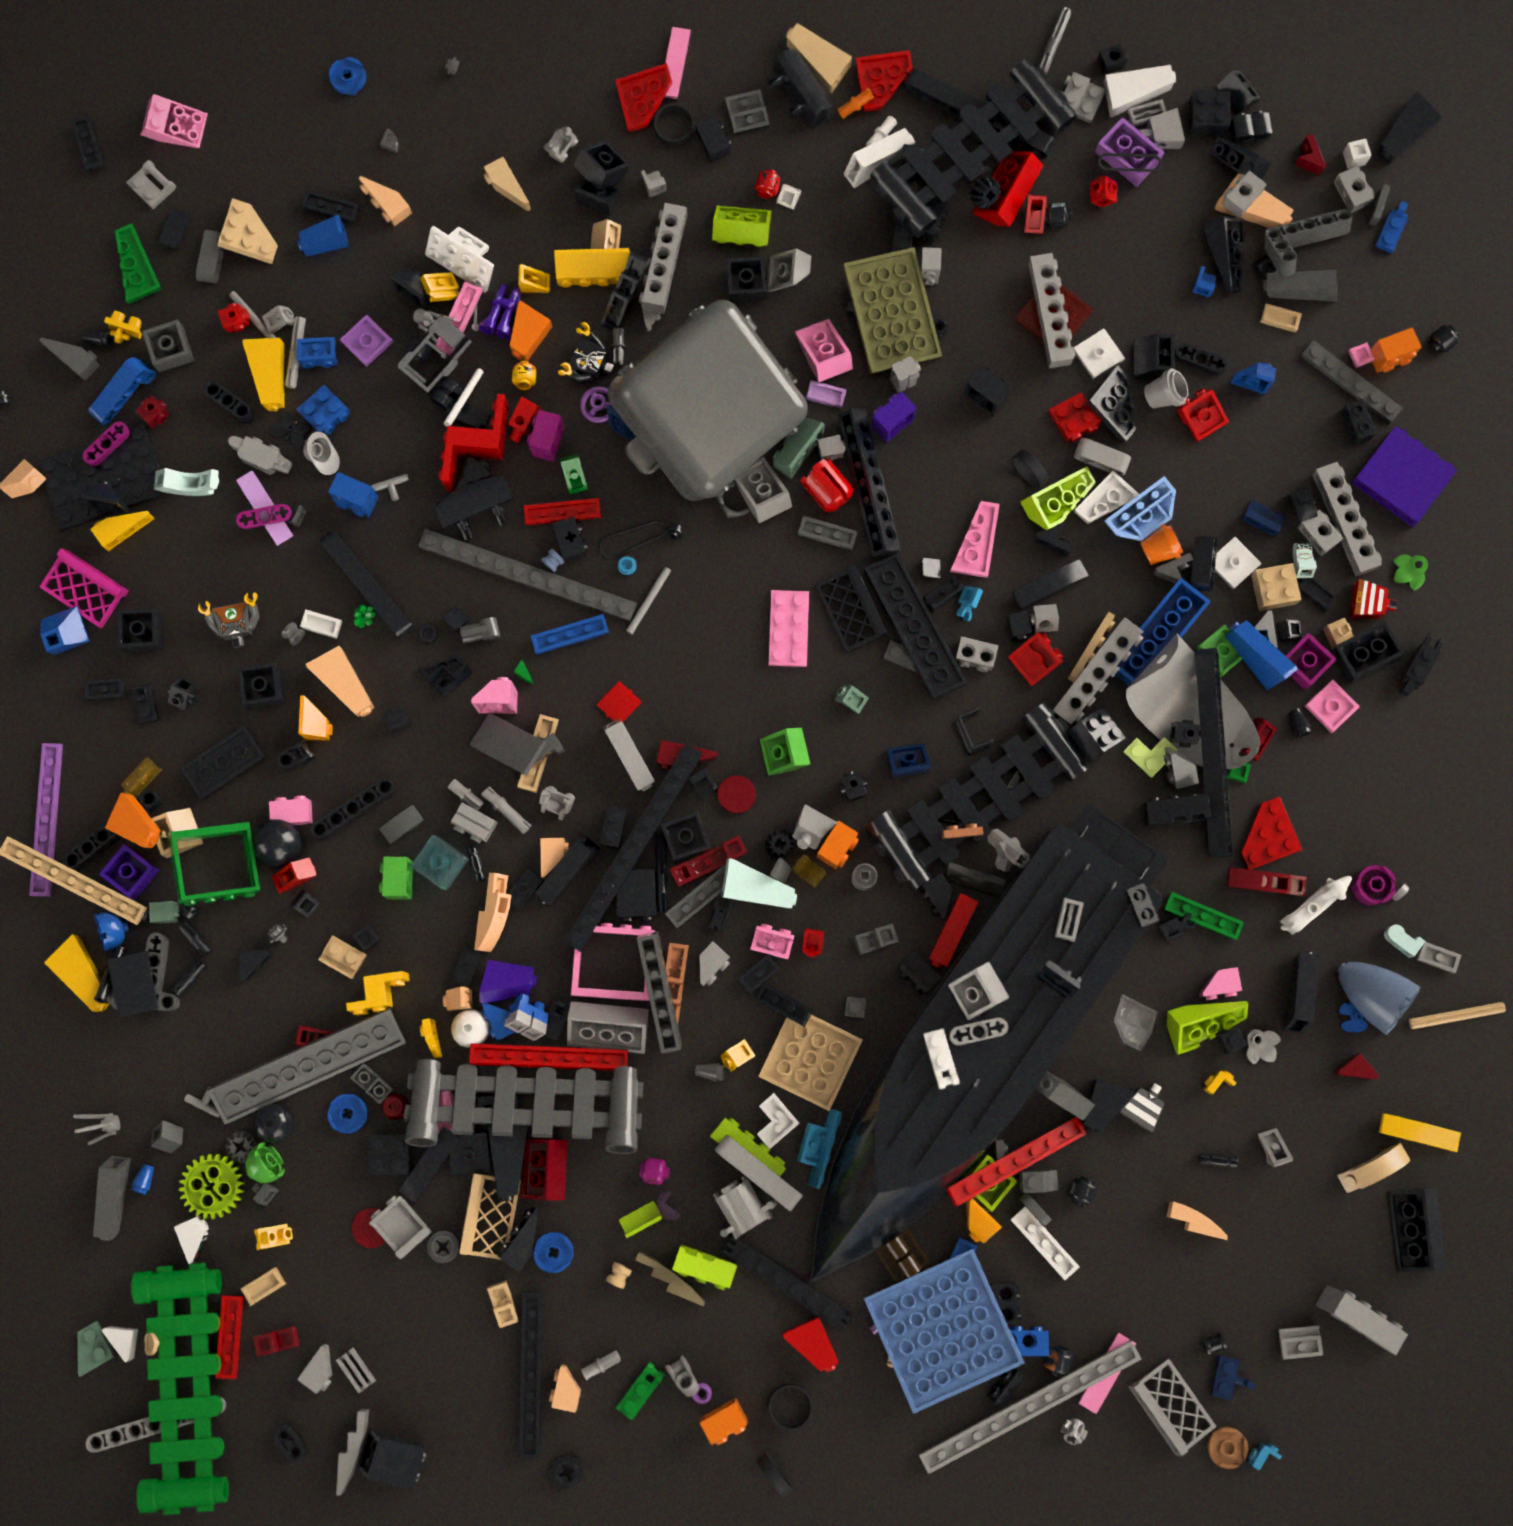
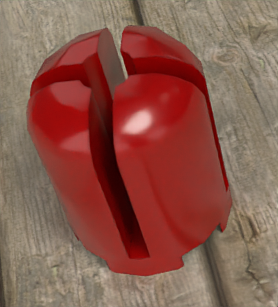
M829 457L827 460L823 459L814 465L807 478L803 476L800 479L803 487L826 512L838 510L849 501L854 491L853 486Z

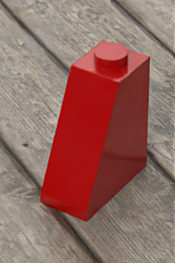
M819 1316L782 1333L784 1339L819 1371L825 1370L827 1373L837 1368L838 1359Z

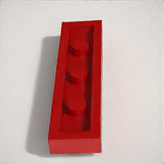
M599 498L524 505L526 526L554 523L574 517L575 521L601 518Z
M222 1296L217 1354L220 1356L222 1364L221 1370L215 1374V1378H237L244 1296Z

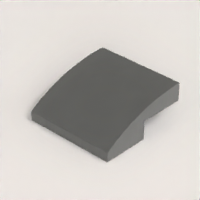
M760 89L725 98L734 133L770 125Z

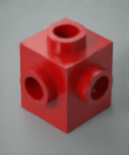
M1100 176L1098 179L1091 181V203L1101 208L1117 203V182L1108 176Z
M229 304L225 309L218 311L222 326L228 333L241 332L245 330V327L250 326L248 321L250 319L249 312L240 304Z

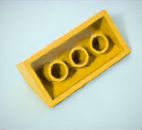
M629 248L554 250L557 284L562 287H571L572 285L588 287L596 284L608 286L609 284H617L629 259Z

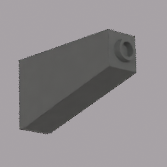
M1299 271L1290 276H1283L1279 272L1267 273V280H1264L1263 289L1267 291L1268 298L1335 302L1337 301L1338 290L1337 271Z
M1049 1072L1045 1073L1036 1086V1089L1048 1099L1083 1121L1095 1106L1094 1103L1067 1082Z
M111 1156L98 1168L93 1237H99L101 1240L108 1241L113 1239L120 1231L131 1158Z

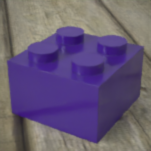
M903 392L898 395L894 394L889 398L888 404L884 407L880 406L874 411L872 428L887 443L914 421L917 408Z
M123 844L99 875L125 896L136 900L160 869L131 846Z

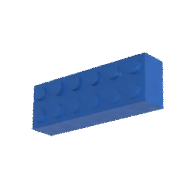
M1180 578L1140 627L1144 631L1141 634L1144 638L1137 647L1135 645L1129 650L1131 655L1125 662L1120 661L1117 665L1120 669L1115 676L1130 686L1176 633L1181 638L1211 601Z

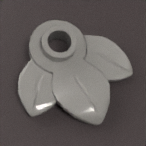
M1253 1029L1246 1035V1042L1248 1044L1246 1055L1248 1060L1252 1064L1257 1063L1260 1058L1267 1062H1274L1277 1056L1274 1046L1281 1041L1279 1035L1270 1030L1262 1032L1261 1030ZM1256 1036H1258V1041H1257V1043H1255V1037H1256Z

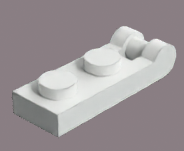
M944 1029L923 1034L939 1089L946 1088V1085L953 1084L954 1086L959 1084ZM948 1070L950 1076L943 1078L941 1072Z

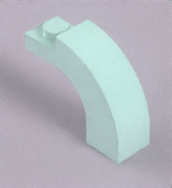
M164 468L155 473L154 490L188 496L211 495L217 489L219 483L218 471L210 469L201 473H184Z

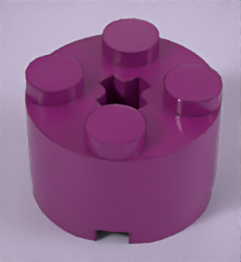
M1371 865L1359 870L1354 875L1350 886L1355 898L1359 902L1367 906H1375L1387 902L1394 896L1396 878L1387 867ZM1372 882L1376 883L1375 888L1372 887Z

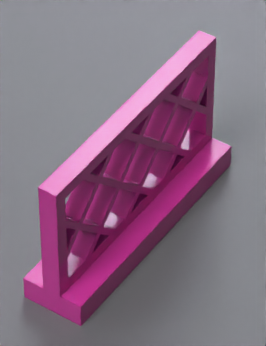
M60 548L57 553L59 557L41 583L40 588L70 608L77 606L80 615L99 628H103L121 598L125 597L129 591L69 550ZM62 562L67 565L68 573H59V566ZM80 573L84 583L75 585L73 575ZM69 576L71 586L62 588L61 577ZM57 579L58 589L51 590L47 587L50 580ZM96 584L99 593L90 595L88 585ZM84 586L86 596L77 598L76 588ZM72 589L73 599L66 600L63 591ZM111 594L115 598L111 604L105 605L103 595ZM99 596L101 606L93 608L91 598ZM87 599L89 609L81 610L78 601ZM102 609L103 617L99 622L95 619L93 611Z

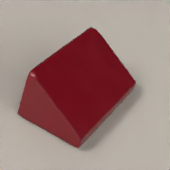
M1255 718L1253 722L1260 737L1258 753L1252 758L1256 761L1259 760L1277 730L1263 718ZM1243 748L1240 751L1247 755L1250 749Z

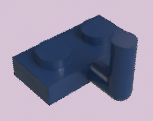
M1218 1355L1210 1395L1232 1401L1235 1384L1252 1390L1255 1388V1383L1249 1379L1237 1376L1240 1360Z

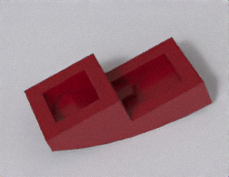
M296 1326L253 1337L257 1357L300 1346Z

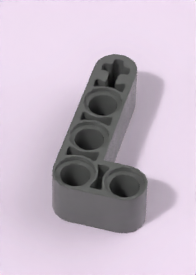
M152 933L147 939L145 951H148L152 974L156 978L154 985L159 1009L156 1010L172 1012L179 1008V998L174 994L162 993L169 939L166 935ZM161 940V944H155V941ZM157 956L159 963L154 967L152 959ZM171 997L172 1005L167 1008L165 1001Z

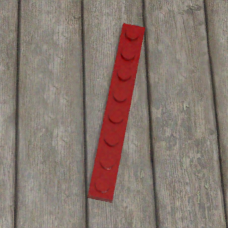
M471 1044L469 1064L534 1068L551 1067L559 1069L588 1068L592 1070L614 1071L616 1067L627 1066L628 1050Z
M1074 1117L949 1186L946 1190L954 1206H959L1087 1133L1079 1118Z

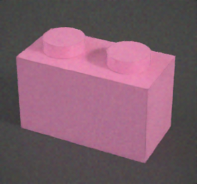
M294 796L292 800H286V797L275 798V801H269L270 819H281L289 822L291 825L313 824L312 802L306 796Z

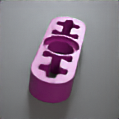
M123 422L112 424L83 452L84 461L93 467L103 462L129 437L130 430ZM118 428L122 429V434L118 433ZM104 440H111L109 448H102ZM97 447L103 452L102 454L96 449ZM90 454H93L96 457V459L92 460L89 457Z
M278 504L243 511L237 515L236 522L242 529L282 523L291 519L292 510L286 504ZM281 508H284L285 511H288V513L285 514V518H283L281 515L275 516L276 520H273V513L271 512L272 509H274V513L281 512ZM263 511L268 512L270 515L269 520L266 522H262L259 519V514ZM255 513V519L258 523L254 524L255 521L251 520L248 521V525H245L240 520L243 519L244 515L247 518H253L252 514Z

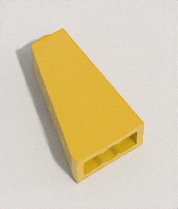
M280 338L244 339L243 346L261 404L269 411H278L281 408H285V344Z
M72 934L44 963L92 1011L102 1012L109 1006L108 997L106 1003H99L94 1000L102 977L81 938Z

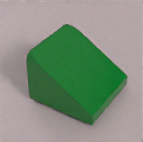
M521 660L514 673L517 677L531 685L534 682L523 660Z

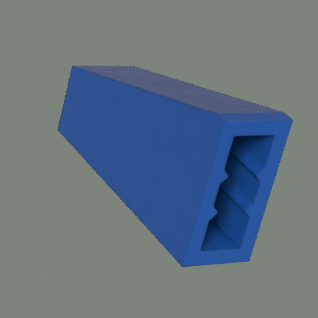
M1247 620L1241 624L1236 622L1229 628L1231 632L1225 637L1266 690L1282 682L1298 669Z

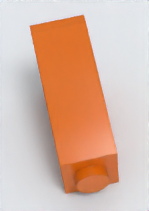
M519 301L510 348L512 355L516 359L528 361L551 330L552 323L550 319L522 301Z
M120 793L105 826L106 829L144 848H153L159 840L158 835L161 831L137 799L128 793Z

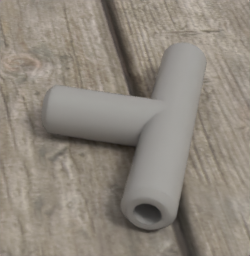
M403 474L373 484L372 487L375 492L388 488L392 501H397L399 496L395 485L406 482L409 478L407 474Z
M208 1088L202 1100L189 1094L185 1096V1102L217 1118L220 1117L217 1109L209 1105L211 1097L208 1093Z

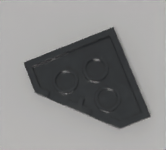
M1117 365L1086 401V404L1119 441L1124 443L1136 430L1135 422L1132 421L1134 409L1132 397L1129 396L1130 378Z

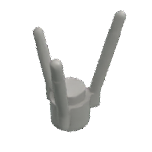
M417 309L413 319L419 324V328L426 333L428 331L426 326L431 325L435 321L432 317L438 318L441 314L430 310L427 312L424 309ZM444 316L447 320L455 322L454 318ZM432 335L430 338L436 343L437 339Z
M113 1113L73 1115V1118L104 1119L101 1120V1124L83 1127L74 1131L75 1133L100 1128H102L103 1132L107 1131V1133L89 1141L88 1145H92L111 1135H116V1131L120 1130L118 1115L113 1116Z

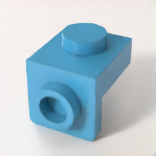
M1260 1442L1257 1449L1254 1448L1251 1451L1248 1463L1260 1471L1269 1454L1274 1455L1278 1459H1281L1282 1456L1277 1453L1279 1449L1272 1444L1267 1443V1445H1264Z

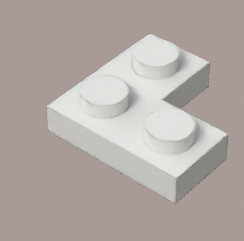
M774 1093L759 1105L771 1122L757 1135L769 1149L799 1124Z

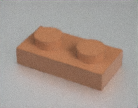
M977 824L965 825L966 828L958 829V826H947L946 830L942 831V839L983 835V826L977 827Z

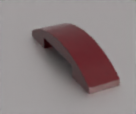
M737 836L690 861H685L671 868L670 871L679 887L719 869L724 864L726 865L727 859L736 860L748 852L740 837Z

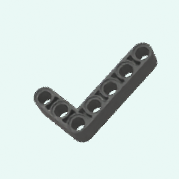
M1338 210L1269 228L1265 232L1264 250L1281 275H1293L1296 270L1297 254L1293 248L1348 234L1351 230L1352 213L1349 210Z

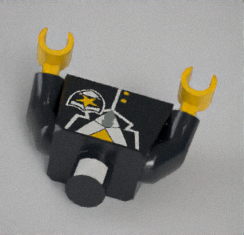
M586 322L580 323L584 326V331L580 328H576V331L579 334H585V337H581L570 363L560 364V366L565 368V371L559 370L558 374L561 376L567 374L569 378L579 383L589 382L593 379L598 380L602 372L612 375L615 365L607 362V348L593 331L589 330L590 327Z

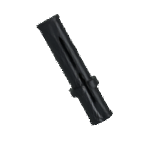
M119 946L114 948L110 959L124 956L126 949ZM108 961L105 965L106 971L94 996V1000L99 1003H106L112 988Z

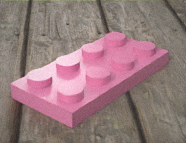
M771 590L769 666L807 667L809 591Z

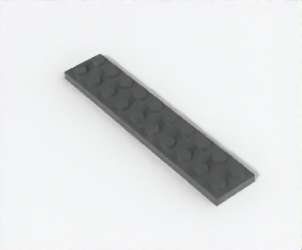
M389 1007L384 1011L375 1013L208 1088V1093L224 1124H228L266 1105L277 1102L406 1044V1039Z

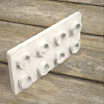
M433 226L430 229L425 255L466 282L482 288L484 293L488 291L494 264L482 256L488 252L489 245L460 227H457L452 233L447 235Z

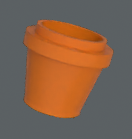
M1160 525L1157 531L1140 542L1150 565L1181 558V553H1183L1181 545L1170 525Z

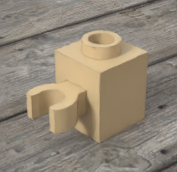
M1345 618L1333 622L1323 629L1332 650L1335 649L1336 645L1354 637L1351 632L1352 629Z

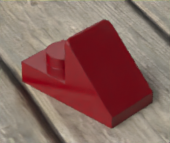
M1310 134L1305 137L1301 145L1302 152L1305 155L1300 156L1295 165L1314 174L1321 175L1326 168V164L1314 135Z

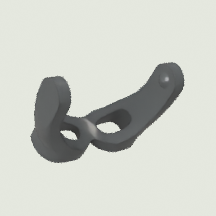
M731 482L728 485L729 489L736 485L735 482ZM723 494L718 497L716 495L727 519L743 516L750 512L748 508L739 512L733 511L724 505Z

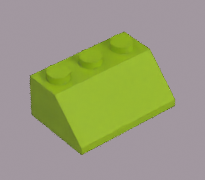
M717 205L713 219L712 240L718 243L735 242L737 245L753 244L757 247L767 246L771 210Z

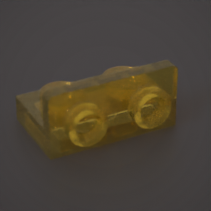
M146 757L121 783V786L126 793L136 797L162 769L150 758Z

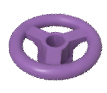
M594 387L583 394L580 401V409L584 417L589 421L602 423L609 420L607 414L603 417L594 416L603 408L608 409L611 403L605 402L604 396L596 393L600 392L608 396V389ZM591 395L590 403L592 409L588 413L586 410V400ZM601 402V405L597 406L595 403Z

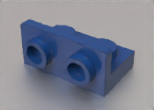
M335 338L297 339V361L300 366L311 369L314 366L329 368L333 365H338Z

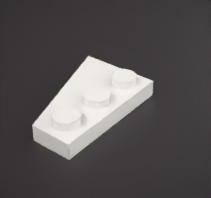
M1112 471L1074 512L1084 522L1089 524L1126 505L1137 497L1139 493Z

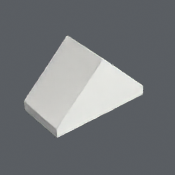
M109 1326L102 1330L125 1363L134 1358L138 1329Z

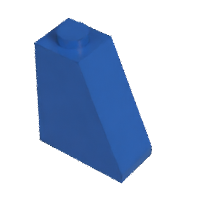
M339 215L300 231V239L297 240L299 250H303L306 256L349 247L346 230Z

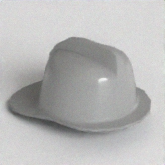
M312 433L304 441V456L307 460L313 462L320 473L324 475L334 474L340 464L336 450L324 433Z

